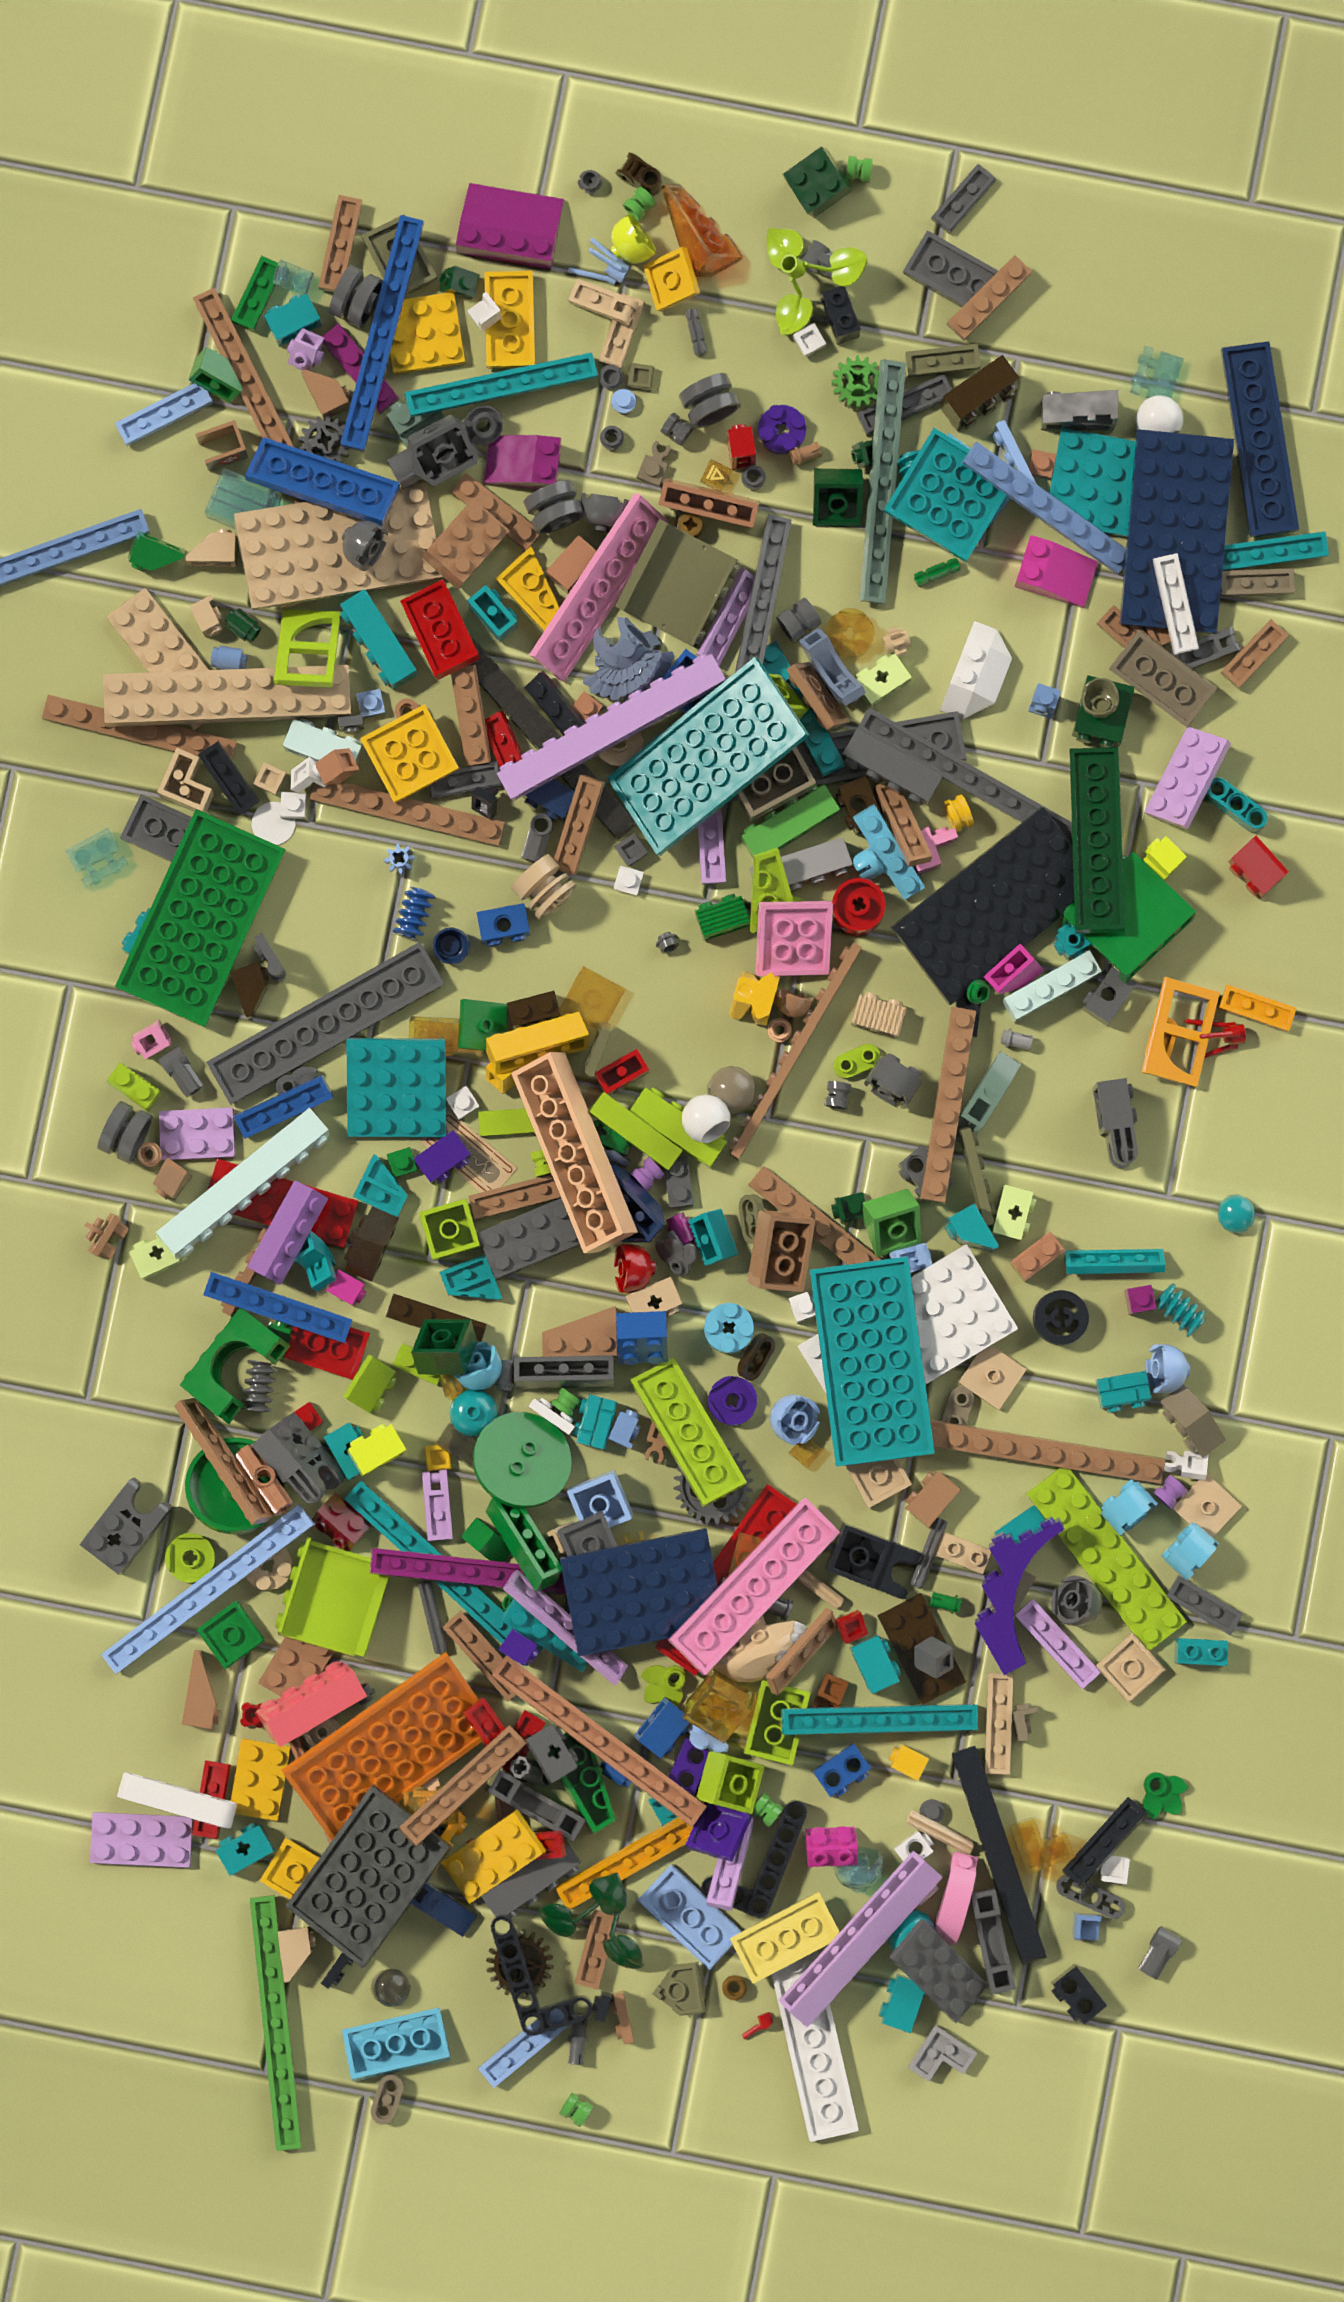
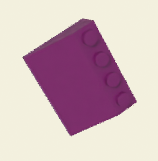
M469 183L457 234V254L552 270L564 199Z

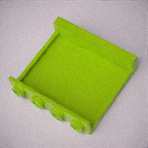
M307 1537L306 1543L301 1542L297 1557H301L298 1567L293 1566L290 1580L293 1581L291 1590L286 1589L282 1601V1604L286 1605L284 1613L278 1614L275 1628H279L278 1635L364 1661L390 1576L369 1574L371 1560L369 1557L311 1541V1538Z

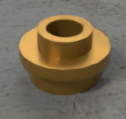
M738 1975L727 1977L722 1984L723 1994L730 2000H740L747 1992L745 1980ZM732 1983H737L739 1985V1990L737 1992H732L730 1990V1985Z

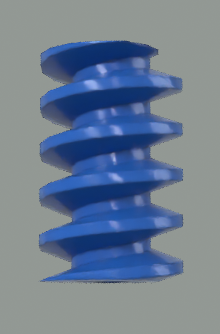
M410 886L412 890H407L404 893L409 900H402V905L407 909L399 910V914L404 918L396 919V923L400 927L393 928V933L418 941L416 936L424 935L418 928L427 926L421 919L422 917H430V914L424 910L425 908H433V905L427 900L435 899L436 896L426 890Z

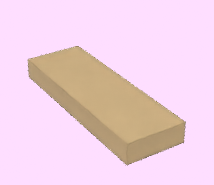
M625 294L621 295L632 298L639 303L637 310H633L631 315L632 321L629 326L612 320L599 358V363L615 365L621 370L645 304L644 300ZM619 304L617 311L622 312L625 306Z

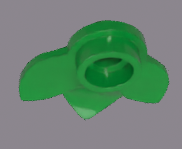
M1159 1772L1147 1775L1143 1783L1146 1794L1142 1802L1147 1815L1151 1819H1155L1161 1810L1170 1814H1181L1182 1802L1179 1794L1188 1789L1185 1781L1175 1775L1165 1777ZM1154 1780L1160 1782L1158 1789H1153L1151 1786Z

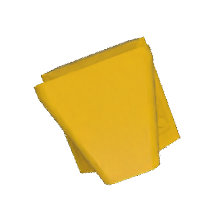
M743 971L740 974L734 992L730 1017L740 1020L751 1011V1016L756 1025L767 1026L780 977L770 972L758 981L753 973Z

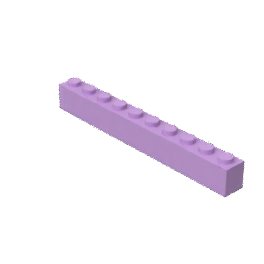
M706 654L698 656L693 660L694 664L687 668L681 666L671 672V677L665 680L659 678L650 684L651 688L644 692L641 689L635 691L628 696V701L622 704L618 701L607 708L608 712L601 716L598 713L590 716L585 720L586 724L579 728L575 725L564 731L565 736L557 740L555 737L547 740L542 744L543 748L535 752L534 749L527 751L521 755L522 759L516 763L510 761L499 768L501 771L497 775L512 802L715 690L726 681V678L713 655L706 656Z

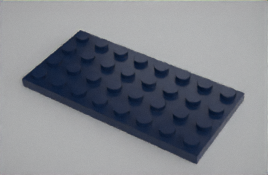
M1137 430L1119 625L1168 629L1152 559L1178 553L1195 632L1217 633L1234 439Z

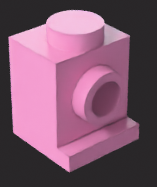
M158 1019L153 1024L135 1033L131 1044L138 1055L142 1054L143 1058L146 1059L170 1046L172 1039L160 1019ZM152 1035L155 1041H147L146 1036Z

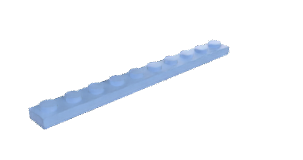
M300 1504L101 1655L114 1673L118 1674L315 1525L303 1507Z

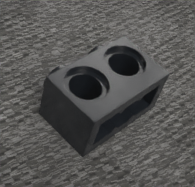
M838 286L822 292L821 304L836 344L859 338L861 328L846 288Z
M1075 1964L1051 1982L1055 1987L1051 1990L1059 2002L1066 2001L1070 2007L1067 2012L1075 2022L1080 2020L1083 2024H1086L1107 2007V2004ZM1067 1979L1075 1980L1076 1987L1072 1992H1065L1063 1990V1983ZM1083 1999L1091 2001V2008L1087 2012H1081L1078 2008L1079 2002Z

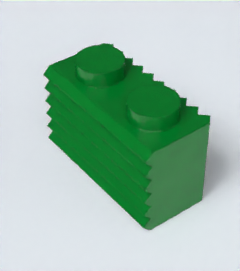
M730 894L722 897V902L713 905L712 901L698 905L699 909L695 910V916L704 941L750 926V919L742 896L736 897L735 894Z

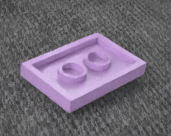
M233 1107L159 1111L161 1161H165L167 1158L171 1160L235 1157Z

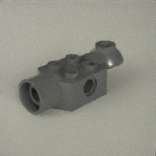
M479 406L471 410L463 420H459L450 414L408 437L407 449L387 459L397 481L400 482L402 490L422 479L436 486L477 464L478 452L475 444L486 445L499 438L503 430L502 416L496 409L490 406ZM483 419L488 420L485 427L477 428L479 421Z

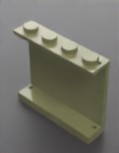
M659 519L615 607L695 647L696 644L700 645L703 642L707 633L704 631L707 622H713L718 612L715 609L718 601L725 599L729 588L726 587L729 579H735L740 566L737 564L739 560Z

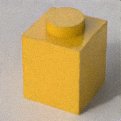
M901 1744L899 1748L894 1747L888 1760L892 1761L890 1767L918 1781L929 1758Z

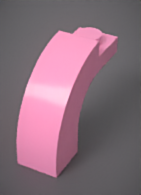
M956 1851L952 1855L948 1879L934 1929L946 1943L955 1946L968 1910L978 1857Z

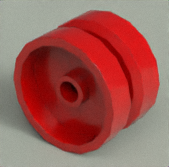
M855 878L847 880L834 893L832 920L846 934L854 936L869 934L878 927L883 919L886 907L883 892L878 885L868 879ZM856 904L862 906V909L860 908V911L854 910Z

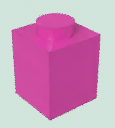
M338 1269L335 1274L337 1280L330 1283L326 1291L353 1307L356 1302L360 1304L367 1293L364 1290L366 1285Z

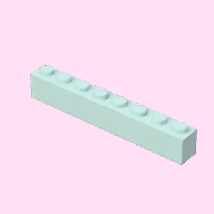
M308 1108L156 1232L157 1237L176 1259L180 1256L183 1258L188 1256L194 1250L193 1246L200 1240L204 1242L213 1235L212 1230L218 1225H226L233 1218L232 1214L238 1209L242 1211L247 1208L252 1202L250 1199L257 1194H264L271 1187L270 1183L276 1178L280 1180L290 1172L289 1168L296 1162L300 1164L309 1156L308 1152L314 1147L317 1149L322 1147L328 1141V1128Z

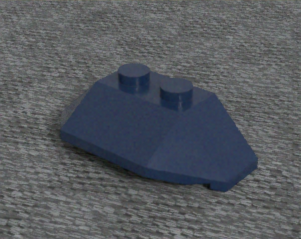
M609 1161L637 1229V1233L623 1239L621 1242H651L665 1225L662 1207L629 1172Z

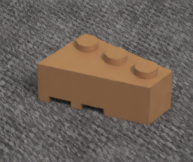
M616 1306L542 1332L543 1357L606 1355L617 1357Z

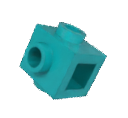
M1070 923L1057 930L1059 934L1055 936L1056 942L1053 943L1057 953L1060 956L1064 955L1066 960L1070 957H1073V959L1086 953V948L1092 946L1081 934H1075V928ZM1069 939L1074 940L1075 944L1070 943Z

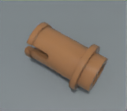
M815 442L801 448L794 447V450L790 451L793 465L798 464L801 466L802 462L822 457V451L818 450L821 449L819 443Z

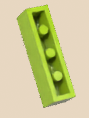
M645 1087L629 1111L684 1152L708 1168H711L727 1145V1142L723 1140L725 1135H721L709 1143L694 1141L687 1135L682 1126V1112L684 1108L674 1101L669 1104L663 1100L664 1095L657 1089L652 1087L649 1090Z

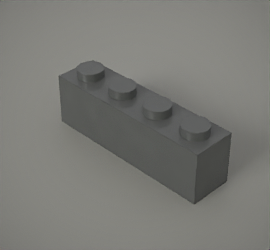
M856 729L842 755V759L845 760L844 763L850 768L857 770L859 767L867 772L865 775L876 782L879 779L888 784L887 787L898 794L902 791L909 795L908 799L920 806L922 803L928 805L943 777L859 729Z
M613 1355L514 1357L516 1389L615 1387Z
M564 1837L566 1855L563 1858L533 1860L481 1896L495 1917L499 1914H506L511 1918L518 1914L516 1909L522 1904H525L526 1907L539 1899L536 1894L545 1889L546 1892H549L559 1884L557 1879L564 1874L568 1878L579 1870L577 1865L581 1861Z

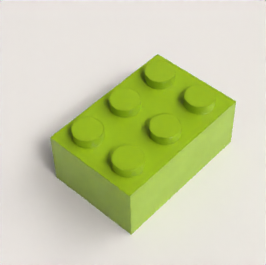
M761 1680L744 1753L793 1766L800 1734H782L781 1709L807 1708L811 1692L786 1686L779 1695L771 1693L768 1682Z

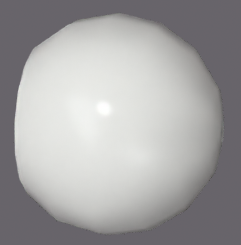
M1162 395L1146 399L1138 408L1135 416L1137 430L1178 433L1181 431L1184 422L1183 412L1179 404L1172 398Z
M707 1094L696 1096L686 1104L682 1112V1126L687 1135L694 1141L709 1143L719 1138L730 1126V1112L726 1104L716 1096Z

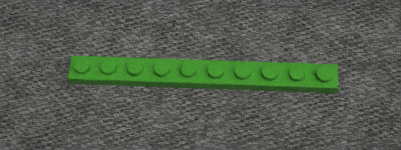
M275 1895L251 1897L250 1908L276 2151L302 2148L285 1982L278 1939L279 1925Z

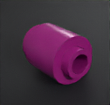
M684 1212L666 1220L668 1232L673 1230L683 1245H695L694 1241L696 1238L693 1237L694 1233L692 1228H690L691 1224L688 1223L689 1217H686Z

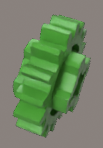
M856 355L855 361L847 357L846 365L840 362L838 364L840 371L834 370L833 376L837 378L832 380L831 383L832 386L837 387L834 389L833 394L841 395L839 398L840 403L845 400L848 401V408L851 407L852 403L856 404L857 409H860L862 403L868 408L870 406L869 400L877 402L879 370H875L876 362H873L871 365L868 363L869 357H866L864 361H860L859 355ZM853 368H862V370H854ZM843 376L848 382L845 389L842 386ZM871 376L874 380L873 389L871 388V385L868 383V380ZM861 379V380H862V385L858 383V384H856V386H855V385L853 384V383H854V380H855V381H859V380ZM853 395H862V397H854Z

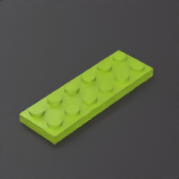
M674 1357L669 1359L668 1362H663L630 1380L632 1387L703 1508L747 1485V1481Z

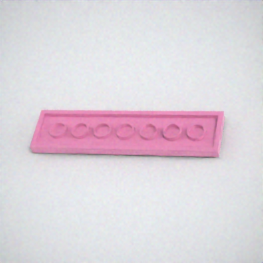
M634 493L529 654L560 681L565 682L593 639L597 628H600L619 599L659 519L667 523L669 522L639 494Z
M806 1497L803 1498L669 1638V1641L702 1675H706L837 1537L840 1531Z

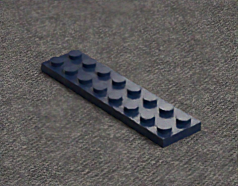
M1270 341L1221 348V356L1250 538L1296 532L1299 530V523Z

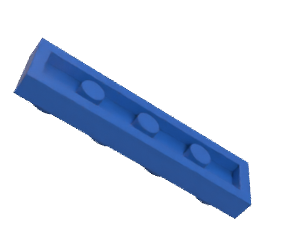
M322 1074L236 1114L234 1119L245 1139L300 1114L308 1108H313L332 1099L333 1094Z

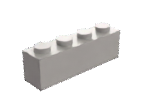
M843 837L781 857L791 892L801 889L802 884L811 882L812 885L825 881L826 876L832 874L835 877L843 876L849 873L848 869L852 868V862ZM753 866L750 867L751 877L753 876Z

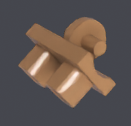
M112 1213L109 1214L105 1222L97 1217L93 1225L86 1222L84 1226L89 1228L90 1231L85 1238L90 1241L93 1240L87 1251L97 1257L100 1255L111 1259L117 1248L107 1243L111 1234L123 1239L129 1228L120 1222L119 1217Z

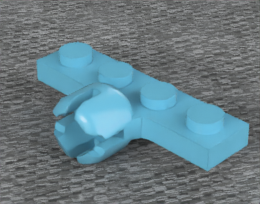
M875 804L853 816V819L869 843L867 849L853 857L854 867L860 872V877L872 880L882 873L888 874L904 900L924 889V883L914 867H908L893 833Z

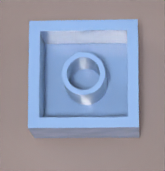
M615 1469L572 1486L567 1490L578 1520L603 1511L609 1527H613L632 1519L634 1515Z

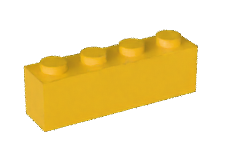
M580 1012L564 1014L555 1019L543 1020L534 1025L519 1027L513 1031L503 1034L498 1033L486 1038V1053L496 1075L519 1069L549 1052H565L568 1055L589 1048V1033Z

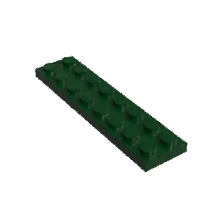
M1119 747L1070 748L1075 934L1125 932Z

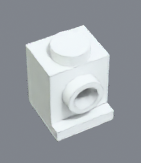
M805 1292L788 1299L796 1323L816 1317L812 1292Z

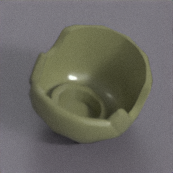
M1095 678L1085 685L1082 705L1087 714L1095 718L1108 717L1116 711L1119 703V693L1114 682L1106 678Z

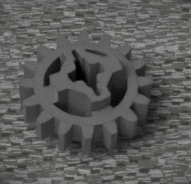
M318 416L317 423L315 424L309 420L308 425L310 428H302V433L305 437H299V442L304 445L299 448L310 453L318 452L324 455L325 458L342 463V456L349 457L348 452L345 450L349 448L340 446L345 425L339 427V419L336 418L334 422H331L329 416H326L325 421H321V418ZM326 428H330L336 432L331 433L330 431L326 430ZM318 431L315 438L310 439L312 434ZM323 434L328 441V451H326L322 444ZM340 446L338 452L333 455V452L336 449V447Z

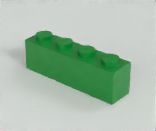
M492 1498L485 1512L535 1592L557 1583L562 1573L561 1565L526 1509L510 1507Z

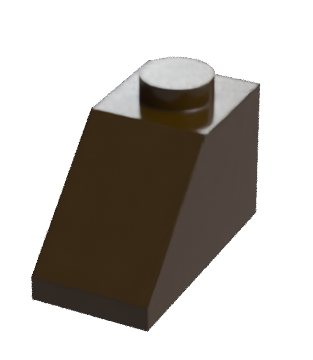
M258 962L230 971L248 1021L254 1018L268 989L266 982L270 980L266 967L261 968Z

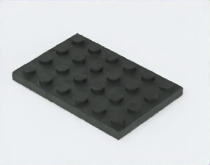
M375 1785L369 1788L285 1906L361 1968L367 1966L452 1847L434 1831L415 1847L399 1830V1827L412 1814Z

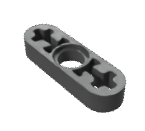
M1066 1875L1058 1878L1056 1889L1063 1897L1112 1919L1123 1915L1125 1904L1118 1896L1086 1883L1079 1892V1898L1076 1899L1074 1898L1077 1894L1072 1890H1068L1067 1893L1063 1892L1064 1887L1061 1886V1883L1067 1882L1069 1878ZM1073 1881L1071 1882L1074 1887L1079 1888ZM1089 1889L1095 1890L1098 1896L1097 1900L1092 1904L1086 1903L1083 1899L1085 1891ZM1102 1894L1107 1895L1104 1900L1109 1903H1113L1114 1900L1118 1901L1117 1906L1120 1907L1118 1912L1113 1911L1110 1914V1909L1104 1905L1101 1906V1910L1097 1908L1102 1901Z

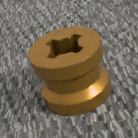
M694 513L683 514L679 519L678 529L698 538L702 532V520Z

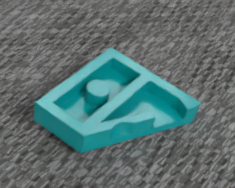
M373 1154L353 1197L399 1217L408 1195L378 1156Z
M485 1254L439 1272L446 1291L450 1296L503 1299Z

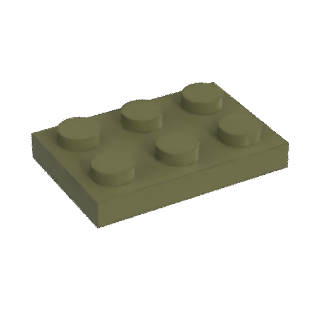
M400 216L362 234V239L383 279ZM420 243L406 295L437 280V276Z

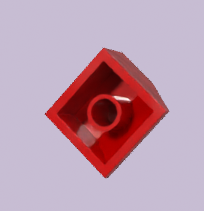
M1257 835L1228 861L1231 865L1229 867L1231 872L1237 878L1241 876L1247 883L1245 885L1247 890L1253 896L1258 895L1259 898H1262L1289 872Z

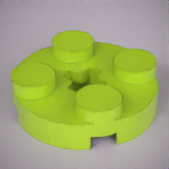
M185 1533L178 1536L168 1546L165 1554L168 1570L178 1580L186 1583H195L212 1571L216 1561L215 1550L211 1542L196 1533ZM189 1551H193V1554L197 1555V1560L193 1561V1565H188V1561L184 1560V1555H188Z

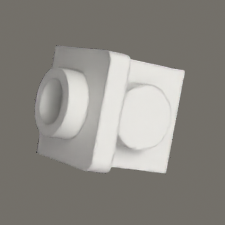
M309 756L291 770V790L300 793L313 782L322 787L327 786L324 785L315 765L317 760Z

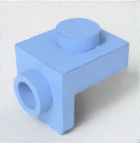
M926 1243L890 1252L891 1259L908 1256L911 1273L921 1271L932 1265L931 1253Z

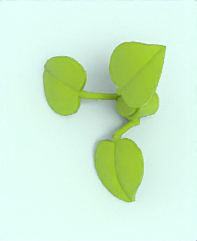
M768 228L767 252L769 260L774 267L781 269L789 275V281L792 282L797 292V296L794 294L785 295L777 304L776 320L780 334L786 336L797 333L812 318L813 303L808 298H802V292L796 282V278H800L805 274L806 268L832 272V279L837 285L851 286L860 279L867 265L868 257L864 252L852 247H843L831 255L830 264L832 267L814 265L798 258L803 252L804 241L797 231Z

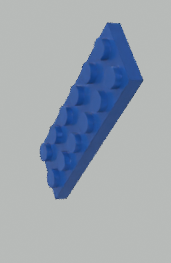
M265 437L262 438L245 474L246 481L365 521H372L381 526L400 488V482Z

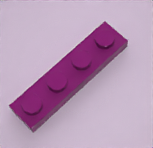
M338 323L322 336L324 337L323 344L356 384L364 354ZM384 379L376 406L379 414L399 400V397Z

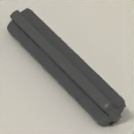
M936 1518L933 1522L922 1551L923 1557L918 1562L910 1582L913 1587L919 1589L924 1587L948 1524L944 1519Z
M424 1581L418 1584L434 1653L440 1654L447 1651V1644L432 1583Z

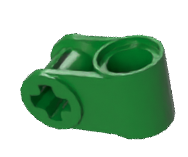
M593 1121L595 1128L600 1125L602 1126V1131L605 1132V1135L599 1136L602 1145L609 1150H615L627 1156L632 1144L601 1121Z

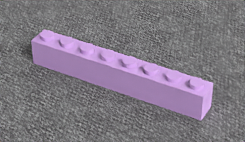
M912 1851L779 1999V2002L789 2013L808 2028L828 2004L835 1999L845 1985L852 1980L863 1965L869 1961L872 1955L886 1942L889 1936L903 1923L907 1916L920 1904L924 1897L942 1879V1876L915 1851Z

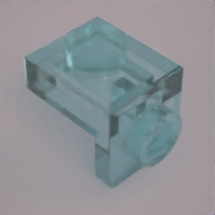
M280 260L272 283L305 295L308 294L314 273Z

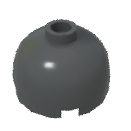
M581 493L580 501L584 509L582 517L587 523L594 525V530L608 532V528L613 527L630 500L624 499L623 504L620 503L618 497L591 494V497L587 498L586 493Z
M360 521L351 528L348 527L342 535V540H344L342 546L343 554L347 561L361 571L368 570L365 567L368 564L373 566L386 546L387 542L383 541L384 534L388 536L387 529L372 521Z
M1072 1575L1064 1578L1061 1581L1063 1584L1059 1589L1055 1588L1052 1595L1051 1606L1053 1614L1058 1617L1059 1621L1070 1626L1081 1627L1091 1623L1101 1611L1102 1598L1100 1591L1095 1584L1084 1577Z

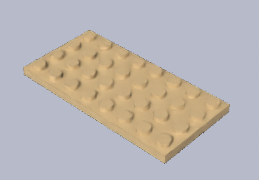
M425 482L413 484L404 490L400 486L382 525L388 531V536L384 534L383 541L387 542L377 562L373 566L368 564L365 567L368 569L366 571H361L350 564L345 558L342 548L344 541L342 540V535L348 527L351 528L354 524L365 520L309 501L234 514L252 610L359 593L363 589L372 591L443 579V576L422 558L426 550L436 540Z

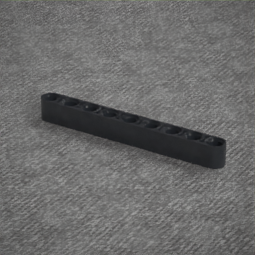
M974 1745L951 1753L1021 1963L1025 1966L1045 1959L1047 1956L977 1748Z

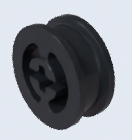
M1066 1290L1053 1291L1044 1295L1037 1302L1033 1311V1325L1037 1334L1046 1342L1054 1345H1065L1078 1340L1086 1331L1089 1322V1313L1084 1301L1075 1293ZM1054 1300L1068 1301L1075 1308V1312L1072 1313L1069 1308L1061 1307L1062 1315L1067 1316V1319L1062 1322L1063 1328L1070 1326L1073 1320L1077 1322L1075 1329L1066 1336L1055 1335L1046 1327V1324L1050 1323L1056 1329L1061 1328L1060 1321L1055 1320V1316L1059 1315L1058 1307L1052 1309L1049 1315L1045 1314L1046 1307Z

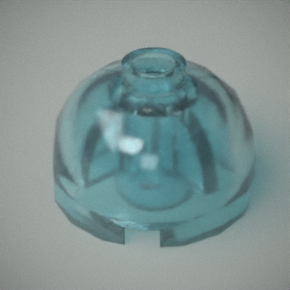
M858 1847V1865L834 1866L835 1875L843 1886L852 1889L853 1892H865L868 1888L877 1884L882 1876L884 1867L883 1855L879 1856L876 1849Z

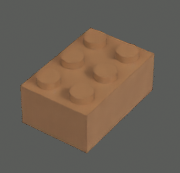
M473 498L426 550L422 558L459 590L510 530Z
M759 1210L747 1282L760 1289L804 1292L816 1220L804 1214Z

